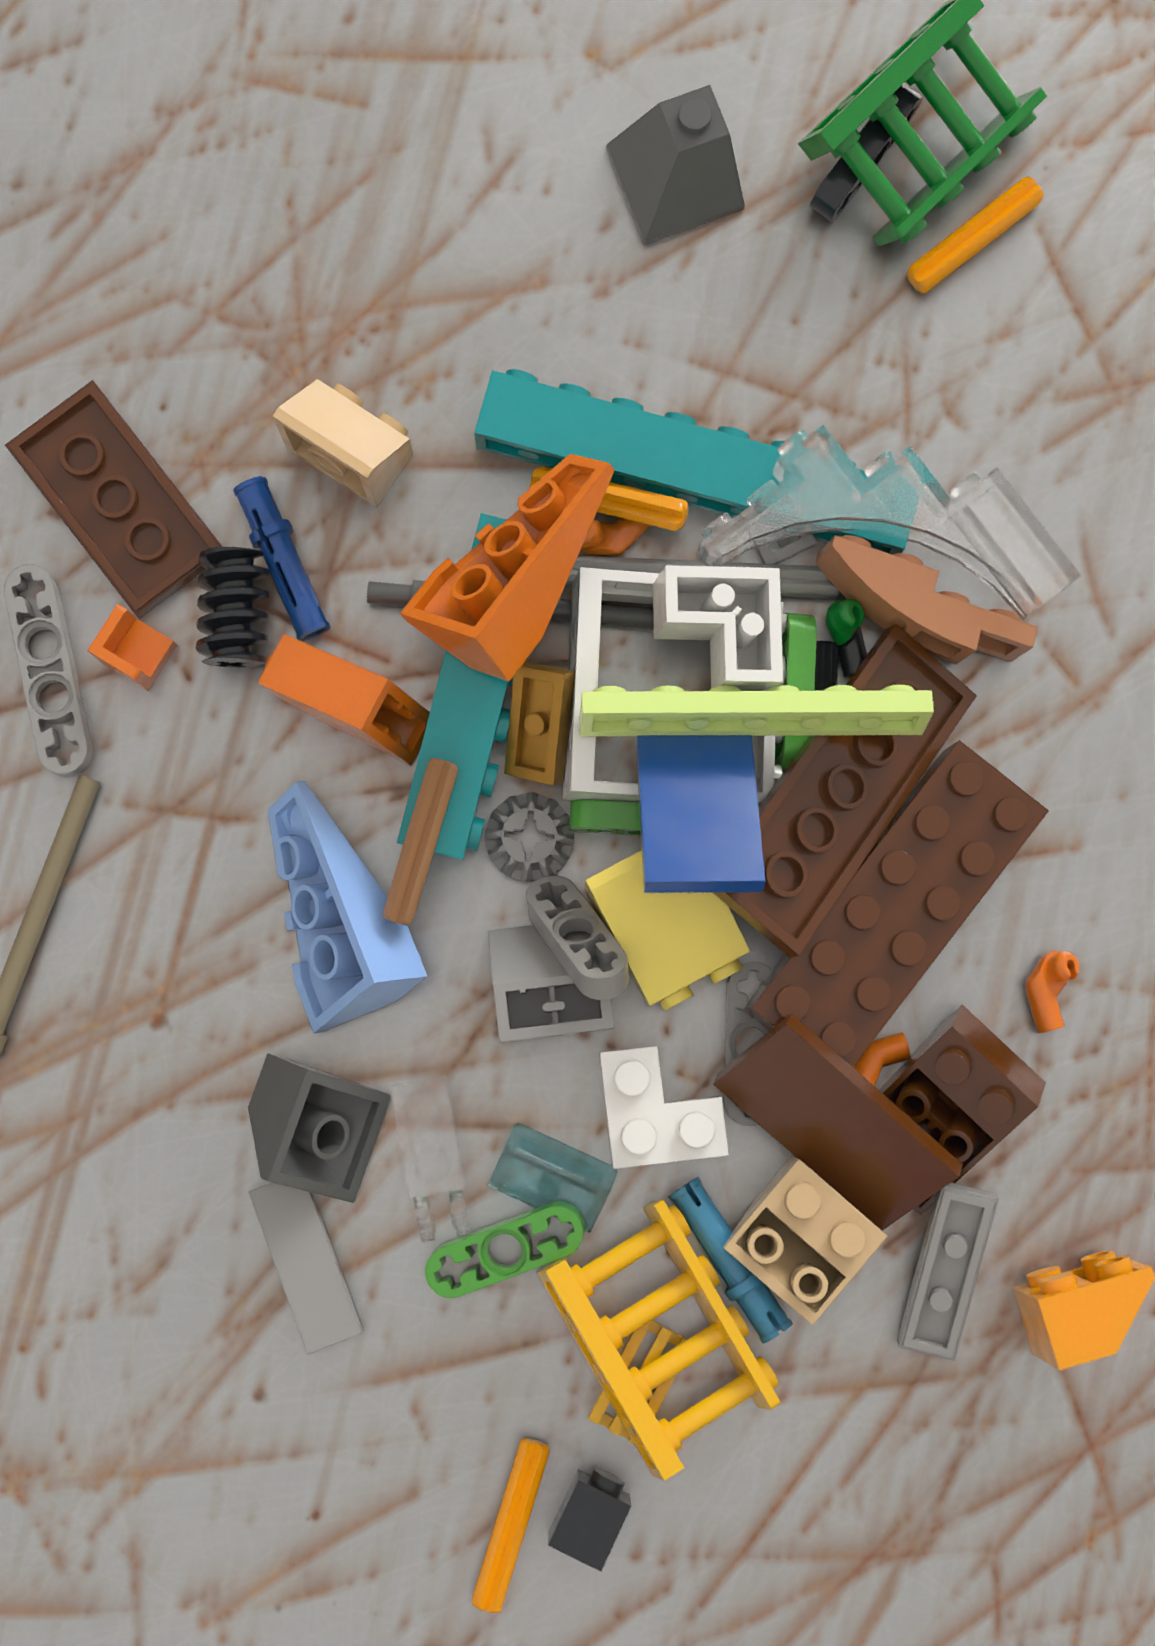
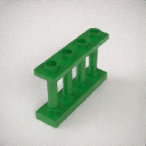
M949 0L945 2L798 143L811 161L830 152L835 158L838 156L843 158L890 219L873 236V239L879 246L899 240L901 244H905L918 235L928 224L924 216L935 205L937 208H942L955 199L964 189V185L960 181L971 170L977 173L993 162L1001 153L997 145L1007 135L1012 138L1030 126L1037 118L1033 110L1047 97V94L1041 87L1016 97L970 34L973 27L968 21L984 7L981 0ZM942 46L946 51L951 48L1000 113L981 132L978 131L933 70L936 63L931 57ZM905 82L909 86L915 84L963 147L944 168L895 105L899 99L894 92ZM868 117L872 122L878 119L926 182V185L907 204L858 142L861 135L856 129Z

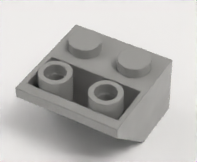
M533 925L488 931L500 1043L615 1028L612 1000H596L583 995ZM575 931L566 934L563 939L577 942L587 939L591 934L584 931ZM597 958L591 961L592 968L598 967L600 969L597 965Z

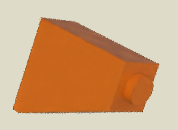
M283 634L275 651L268 657L265 670L258 684L285 703L411 766L421 748L430 712L389 679Z

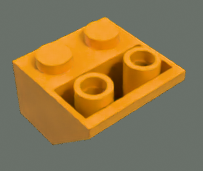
M1107 1250L1082 1257L1080 1259L1082 1267L1061 1273L1059 1266H1052L1028 1273L1026 1275L1028 1283L1013 1287L1033 1355L1060 1371L1117 1354L1155 1280L1151 1266L1131 1260L1128 1255L1116 1257L1114 1250Z

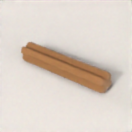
M431 758L428 761L383 910V918L401 925H410L414 920L458 774V766L452 762L439 758Z

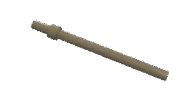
M79 775L0 976V1056L8 1038L3 1035L4 1029L100 785V782Z

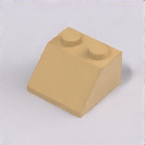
M317 379L279 406L272 417L283 442L289 451L373 506L378 507L413 456L410 439L406 437L409 432L391 416L381 413L377 418L361 408L362 400L345 386L336 383L333 388H330Z

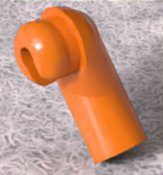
M619 518L616 523L593 520L580 551L588 555H622L651 525Z
M1051 951L1042 956L1026 980L1025 992L1037 1033L1065 1027L1057 996L1069 979H1076L1080 969L1077 958L1068 951Z
M901 1032L873 1040L853 1068L875 1086L882 1067L911 1059L910 1049L904 1033Z

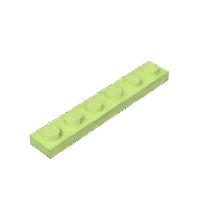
M669 685L656 687L651 691H626L618 686H602L596 688L593 692H582L580 736L923 735L934 712L932 690H914L907 685H892L883 688L881 691H857L855 687L849 685H835L823 691H799L797 687L790 685L774 686L766 691H742L739 687L731 685L717 686L709 691H684L680 687Z

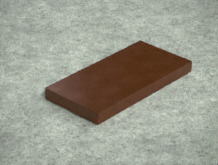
M93 380L5 444L9 452L139 619L206 570L199 563V555L202 551L213 547H223Z
M792 1013L717 1074L713 1083L716 1088L796 1158L806 1164L881 1231L943 1189L960 1175L963 1165Z

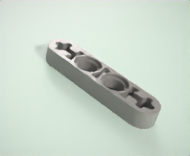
M34 564L21 565L14 568L7 575L4 583V597L37 755L41 764L50 772L61 777H75L89 767L93 758V746L60 590L56 580L42 567ZM33 579L39 586L45 587L44 591L36 594L38 610L45 616L52 613L51 618H34L30 602L24 597L19 596L20 592L27 590L28 580ZM23 618H33L23 623ZM41 630L54 632L57 637L55 652L45 659L32 657L29 652L31 637ZM52 683L65 685L68 690L67 704L62 710L57 712L44 711L40 705L42 690ZM74 718L75 724H65L63 729L67 741L73 745H78L79 751L71 753V763L65 765L62 760L52 757V751L58 750L61 746L59 733L52 727L45 730V724H63Z

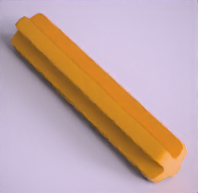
M1023 177L910 265L906 274L908 281L919 293H927L1037 207L1044 197L1042 188L1037 185L1032 177Z
M545 466L535 468L531 476L530 487L553 468ZM610 482L597 512L676 531L685 525L688 503L683 499Z
M523 1438L519 1443L472 1596V1605L488 1613L498 1614L502 1610L548 1460L549 1446L535 1439Z

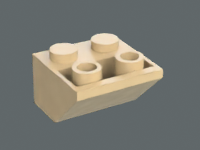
M791 1156L755 1198L723 1248L813 1326L888 1236L800 1159Z

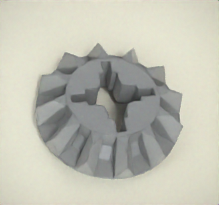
M530 792L510 796L492 811L487 823L485 842L490 859L502 873L519 881L534 882L542 877L556 874L568 861L574 845V831L569 830L570 816L555 799ZM534 814L533 821L536 822L537 831L546 833V836H555L554 840L545 839V842L536 843L534 852H531V860L527 861L525 860L526 852L523 851L522 842L513 840V837H505V833L514 834V831L524 830L525 822L528 821V815Z

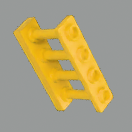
M657 1200L643 1207L645 1214L651 1222L650 1226L580 1268L575 1264L570 1267L566 1259L556 1260L536 1273L651 1475L665 1481L684 1469L676 1452L682 1449V1441L750 1397L757 1407L772 1410L780 1405L781 1402L773 1390L779 1386V1383L772 1368L762 1356L754 1357L744 1339L749 1336L746 1323L732 1305L726 1308L715 1287L720 1285L716 1271L704 1255L699 1257L695 1255L686 1237L691 1234L686 1219L675 1205L668 1207L664 1200ZM664 1245L681 1275L609 1319L608 1316L604 1315L599 1318L588 1300L590 1296L594 1295L593 1288ZM693 1295L709 1326L642 1369L638 1370L634 1366L628 1370L617 1350L623 1346L622 1339ZM722 1346L739 1376L669 1422L665 1418L657 1421L647 1403V1400L653 1397L652 1390Z

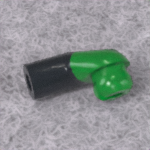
M854 599L834 601L828 607L825 615L827 629L833 641L839 646V660L844 678H851L867 656L861 624L864 621V610L861 604Z

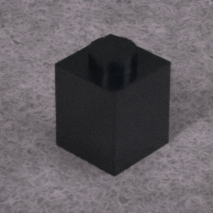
M594 1468L591 1475L578 1469L548 1532V1546L601 1572L631 1508L630 1494L622 1491L625 1483L616 1476L598 1468Z

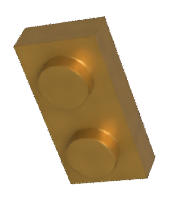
M525 662L513 677L504 774L548 785L564 782L575 671Z

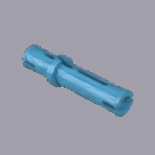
M696 1177L668 1197L680 1210L691 1231L728 1288L724 1290L726 1296L730 1301L736 1300L760 1336V1341L764 1344L780 1335L778 1333L779 1330L786 1331L792 1326L793 1322L786 1316L768 1286L723 1248L732 1231L702 1186V1181L699 1177Z

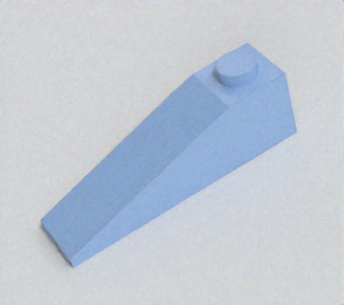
M296 781L268 809L277 873L283 880H288L291 911L284 912L286 930H296L301 961L292 964L294 981L313 1033H321L398 1001L425 979L427 974L408 926L383 918L387 896L305 781Z

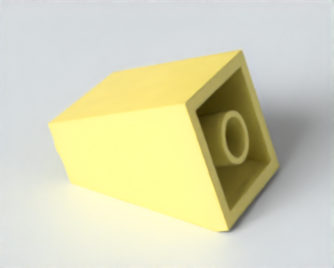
M642 850L585 880L584 890L602 922L625 951L628 961V972L647 1007L659 1001L663 1010L666 1011L694 995L689 985L709 975L713 984L743 969L738 958L749 953L750 950L728 905L714 893H644Z

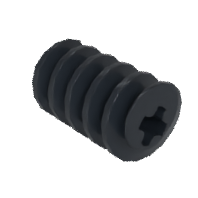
M213 547L202 551L199 555L200 565L208 569L198 577L199 586L208 592L200 595L197 599L199 609L208 613L200 617L196 623L197 629L208 635L199 639L196 643L197 652L208 657L202 660L204 664L225 668H246L266 664L267 657L251 652L252 646L268 641L267 635L252 630V624L268 620L269 615L266 612L253 608V602L269 598L267 590L253 586V580L270 576L269 569L254 564V559L262 557L264 554L260 550L243 547Z

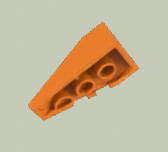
M569 454L518 498L517 506L519 510L503 524L494 529L488 523L475 534L480 543L456 564L447 558L433 570L401 611V616L469 668L509 682L543 638L615 471L611 464Z

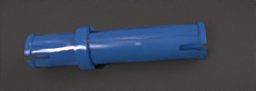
M258 476L240 483L233 489V492L238 498L252 530L249 540L253 548L260 549L264 553L263 558L294 627L297 640H310L327 632L331 625L326 620L310 579L290 537L294 530L288 519H282L269 489L267 478Z

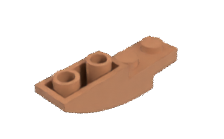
M835 535L817 554L815 563L847 599H854L861 604L864 614L883 629L897 624L934 657L957 665L978 650L1012 662L1034 646L1037 626L1020 621V616L1009 610H987L969 604V599L966 596L956 592H934L940 571L923 566L922 560L913 555L905 553L891 555L871 548V544L867 540L852 535L841 537Z

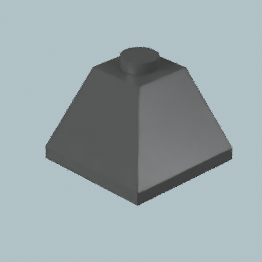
M711 85L658 103L606 144L607 153L643 245L744 210L745 204L730 133Z
M267 1053L248 1106L260 1178L268 1182L354 1203L392 1095L314 1067Z

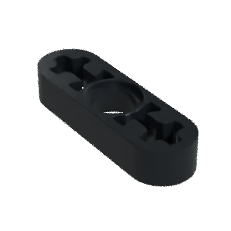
M903 84L894 92L899 99L895 105L907 121L910 122L918 110L923 96L906 84ZM870 119L860 131L861 137L858 142L874 163L878 165L894 144V140L878 119L874 122ZM842 157L823 180L810 203L812 209L831 222L837 219L863 185Z

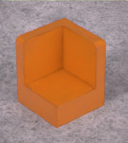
M117 604L87 651L105 666L149 691L177 647V644L172 639L135 618L128 609Z

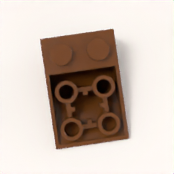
M962 1004L914 1051L911 1059L906 1060L879 1091L963 1164L959 1177L952 1181V1183H956L1039 1107L1046 1082ZM936 1193L915 1207L914 1210L921 1215L934 1203Z

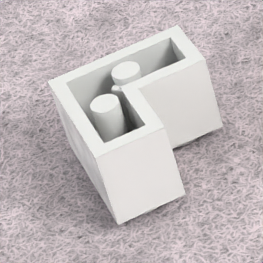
M665 565L653 583L654 639L710 640L711 689L717 686L731 685L739 687L742 691H766L771 687L779 686L783 682L780 568Z
M657 1046L599 1053L613 1169L729 1155L722 1097L712 1096L664 1102Z

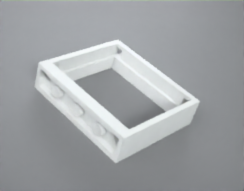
M580 567L572 581L568 670L575 671L563 782V800L639 802L638 783L594 780L596 736H580V705L582 692H593V690L598 688L601 600L653 604V583L659 576V573ZM781 602L782 634L785 631L787 614H783L784 602ZM782 656L783 682L780 685H783L785 680L786 662L784 656ZM752 736L758 807L783 774L781 765H775V743H780L783 736Z

